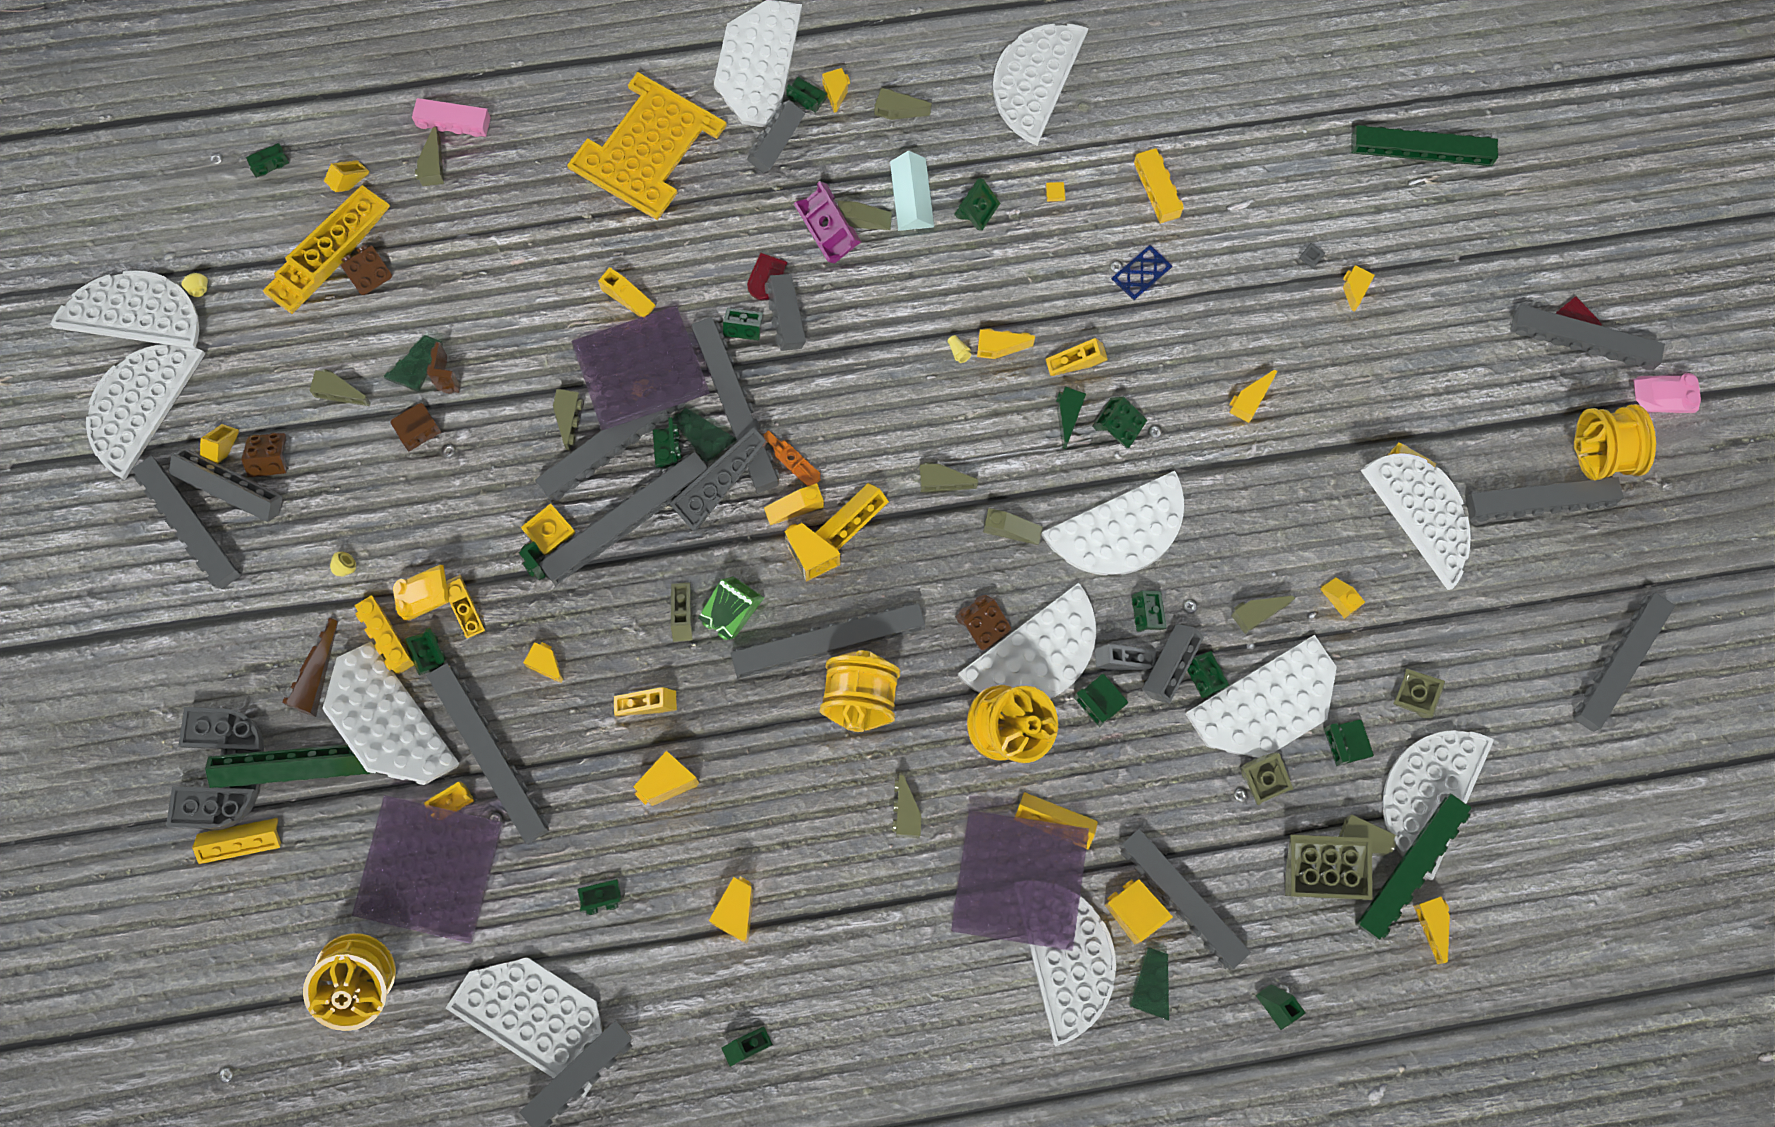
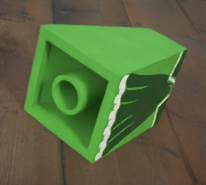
M734 576L721 579L698 619L703 621L702 624L705 627L716 630L721 638L730 640L738 635L764 597Z

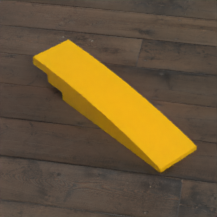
M361 185L285 257L287 262L274 273L275 279L263 289L264 294L293 314L340 266L339 264L342 263L341 259L349 255L388 210L390 205Z

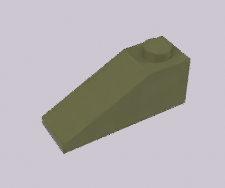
M436 127L432 128L417 160L418 169H415V176L417 180H420L422 186L444 184L441 139Z
M838 201L837 206L849 226L860 229L891 230L892 212L855 201Z
M326 369L322 371L315 370L309 390L315 398L370 406L371 403L365 395L332 371Z
M925 462L919 467L921 492L977 489L978 479L941 464Z
M989 508L983 533L1039 545L1043 527L1011 513Z
M690 583L671 584V631L673 642L693 640Z
M1294 596L1250 600L1246 604L1241 602L1234 607L1235 612L1231 616L1244 634H1246L1291 604L1295 598Z

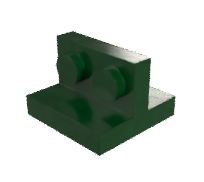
M978 178L954 215L957 219L970 220L977 230L983 231L1001 203L985 180Z

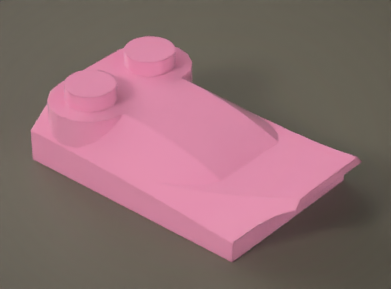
M1685 373L1682 376H1638L1633 380L1636 401L1647 412L1696 413L1699 410L1701 402L1699 382L1697 377L1691 373Z

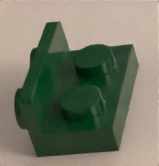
M797 77L792 85L788 84L786 86V95L791 101L798 102L805 109L812 110L815 113L828 97L826 92L800 77Z
M280 143L246 157L250 170L256 178L289 164Z
M727 308L723 320V336L759 341L763 312Z
M1142 590L1132 595L1134 622L1137 632L1164 630L1167 628L1161 591Z
M1212 651L1193 658L1187 671L1201 698H1206L1212 693L1230 686Z

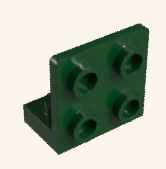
M1111 397L1092 427L1096 431H1108L1128 449L1146 424L1147 419L1125 397Z
M672 417L668 418L669 428L653 430L656 467L676 466L678 459H681V449L679 447L680 434L677 423L673 422Z
M1101 674L1085 689L1082 688L1074 697L1099 728L1128 704L1126 698L1104 674Z
M1361 719L1340 725L1338 723L1330 724L1324 729L1336 767L1374 756Z

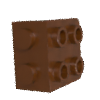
M366 244L357 249L358 253L351 256L349 254L342 258L341 261L343 263L339 264L361 295L369 293L392 278V274L373 246L370 245L368 247Z
M436 342L435 347L431 349L432 361L428 365L427 375L437 390L448 394L453 392L459 393L461 386L453 371L445 370L447 354L441 343Z
M423 403L415 405L390 421L408 452L441 433Z
M285 433L252 435L247 438L241 460L248 477L287 473V466L282 455L286 440Z
M987 595L977 597L973 604L962 608L959 614L955 616L958 623L967 628L980 650L987 649L1011 631V626L995 599Z

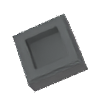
M1310 243L1299 259L1314 269L1325 253Z

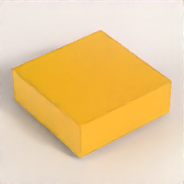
M1064 182L1046 183L1047 202L1065 201Z

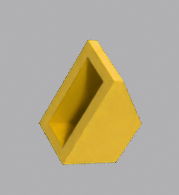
M842 68L822 74V84L834 113L841 106L848 93V85L850 84L848 74H844Z
M358 160L331 163L324 182L335 192L349 191L369 174V170Z
M1356 265L1352 271L1348 270L1343 278L1346 281L1343 290L1350 308L1354 312L1361 303L1375 276Z
M223 424L219 425L201 438L200 456L218 464L228 457L239 434V430Z
M1336 577L1320 588L1344 619L1365 603L1352 586Z
M534 642L523 662L525 666L562 683L563 678L556 656L551 650L552 647L543 642L541 644Z

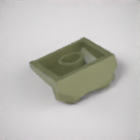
M1406 669L1403 682L1393 704L1415 712L1422 718H1433L1445 681Z
M1278 752L1259 757L1241 767L1242 777L1247 781L1257 805L1284 792L1293 790Z

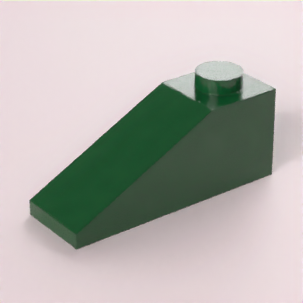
M1066 386L1063 392L1059 391L1056 402L1059 403L1057 413L1063 449L1067 448L1086 393Z

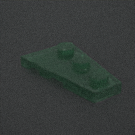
M424 335L409 350V353L402 360H399L395 364L396 366L383 377L386 380L419 392L427 377L428 365L432 361L431 349L435 347L436 342H440L443 346L442 341Z
M687 408L673 417V422L677 423L680 432L705 462H708L736 441L735 437Z
M1148 947L1129 1007L1169 1021L1168 954Z

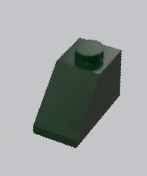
M763 1026L721 1047L731 1067L771 1047L773 1044Z

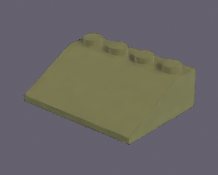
M1290 835L1285 874V896L1372 900V838Z

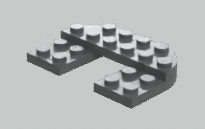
M184 707L178 747L221 749L220 755L264 752V740L260 729L250 718L242 713L224 708ZM259 784L223 788L172 786L166 827L222 830L232 827L243 820L252 810L258 796Z

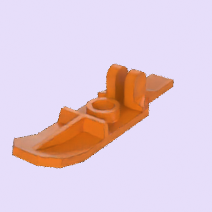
M769 430L763 434L765 440L774 449L775 457L802 483L810 486L821 480V473L789 443L784 440L780 441ZM794 456V459L788 460V457Z

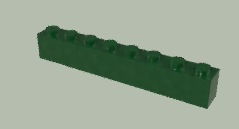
M1360 125L1356 126L1352 133L1351 153L1493 166L1498 159V139L1475 137L1473 135H1456L1454 133L1442 134L1438 132H1421L1420 130L1410 131L1401 128L1389 129Z
M348 744L208 756L205 767L209 788L372 774L365 770Z
M1451 793L1444 797L1356 923L1359 928L1376 940H1380L1381 937L1384 939L1391 930L1389 926L1393 921L1396 922L1402 915L1400 910L1404 904L1407 906L1414 897L1412 893L1416 888L1419 889L1425 882L1423 877L1427 871L1430 873L1435 868L1437 863L1434 861L1438 856H1442L1446 852L1448 841L1450 839L1453 840L1459 833L1457 828L1461 823H1466L1471 816L1469 813L1471 810L1470 806Z

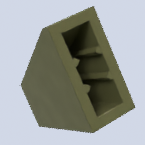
M1352 814L1345 818L1338 836L1372 838V856H1384L1389 854V852L1392 853L1396 846L1394 841L1395 834Z

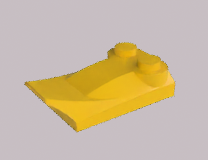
M444 565L435 566L408 579H398L393 586L396 611L403 620H412L449 603Z

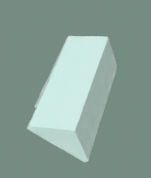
M907 151L890 161L898 231L933 228L934 221L926 158Z

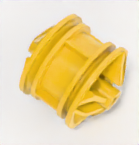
M1634 404L1619 408L1615 413H1610L1605 409L1591 408L1586 409L1580 415L1576 426L1574 448L1583 473L1591 480H1601L1612 476L1615 472L1633 476H1643L1648 473L1655 458L1656 436L1653 422L1645 408Z
M864 650L842 654L826 661V686L823 703L820 705L819 710L822 715L847 730L854 732H863L864 730H871L894 722L895 692L897 679L900 677V669L870 651Z
M995 685L984 689L972 702L967 717V729L972 744L985 757L993 760L1009 759L1018 763H1030L1042 758L1051 749L1057 736L1058 717L1054 704L1043 691L1032 686L1011 687Z
M346 934L331 940L319 953L316 963L308 973L304 983L303 997L310 1014L322 1025L335 1030H355L371 1023L382 1011L387 994L395 980L396 966L392 954L382 942L364 934ZM373 979L374 982H367V980Z

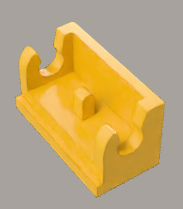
M457 782L425 801L424 804L426 808L432 811L433 814L431 816L440 822L474 802V799L466 784Z

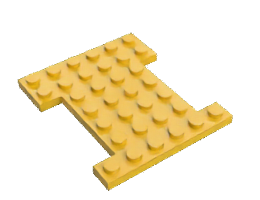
M637 72L629 82L628 89L640 95L638 100L603 146L587 138L567 164L569 170L658 220L678 193L677 189L665 183L666 179L702 131L718 139L726 128L727 123Z

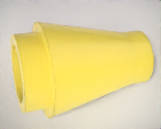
M956 335L951 336L947 342L950 345L955 360L959 363L966 362L971 357L970 348Z

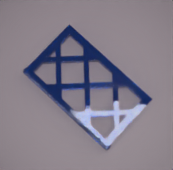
M1149 245L1115 274L1111 280L1135 301L1173 266L1152 245ZM1150 251L1154 255V259L1143 258V255ZM1135 262H1140V270H1130V267ZM1143 262L1154 263V271H1143ZM1157 263H1163L1166 268L1162 271H1157ZM1122 274H1127V282H1121L1118 277ZM1130 274H1140V283L1130 282ZM1143 275H1154V278L1149 283H1144ZM1130 286L1140 287V291L1134 295L1130 291Z

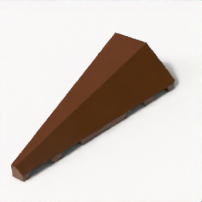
M328 619L325 631H321L319 635L321 641L318 646L312 647L299 670L300 674L297 681L291 685L292 693L289 698L284 697L283 704L295 708L301 713L314 717L317 716L338 625L337 620Z

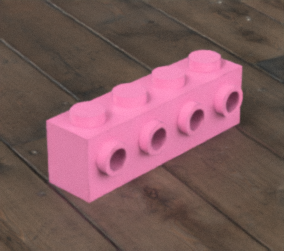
M419 98L416 99L412 114L415 125L421 129L436 127L440 132L464 133L474 137H486L491 119L486 108Z

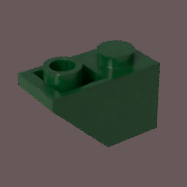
M1272 984L1256 994V997L1280 1030L1306 1014L1292 994Z

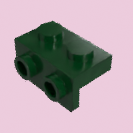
M535 541L525 544L521 551L518 552L524 561L522 565L532 578L536 576L538 580H541L545 577V574L535 560L543 554Z
M427 628L422 634L405 638L404 643L418 675L432 672L443 666L445 654L443 650H440L437 636L432 632L431 628Z
M618 879L577 889L581 906L580 912L586 913V916L599 913L598 910L606 908V911L618 909V905L623 904Z

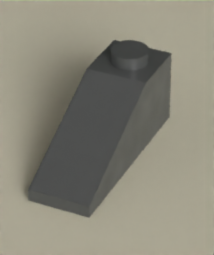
M1114 644L1095 648L1096 668L1110 670H1153L1157 662L1156 650Z

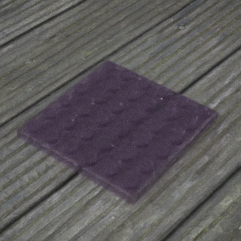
M677 305L571 341L602 431L710 394Z
M384 795L352 916L472 943L503 822Z
M969 810L951 932L1073 951L1089 828Z

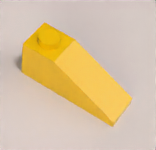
M1094 338L1046 358V363L1050 376L1093 367L1107 361L1108 358L1103 343Z
M1273 370L1240 392L1238 397L1234 395L1229 404L1232 406L1229 413L1249 423L1278 371Z
M816 483L764 507L771 526L824 508V501Z
M664 687L614 696V716L654 714L677 710L676 691Z
M1441 896L1413 906L1437 964L1448 962L1449 906Z

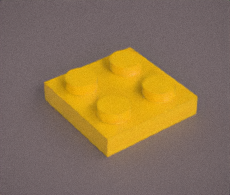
M549 504L521 527L532 542L535 541L544 556L552 553L576 533L552 504Z

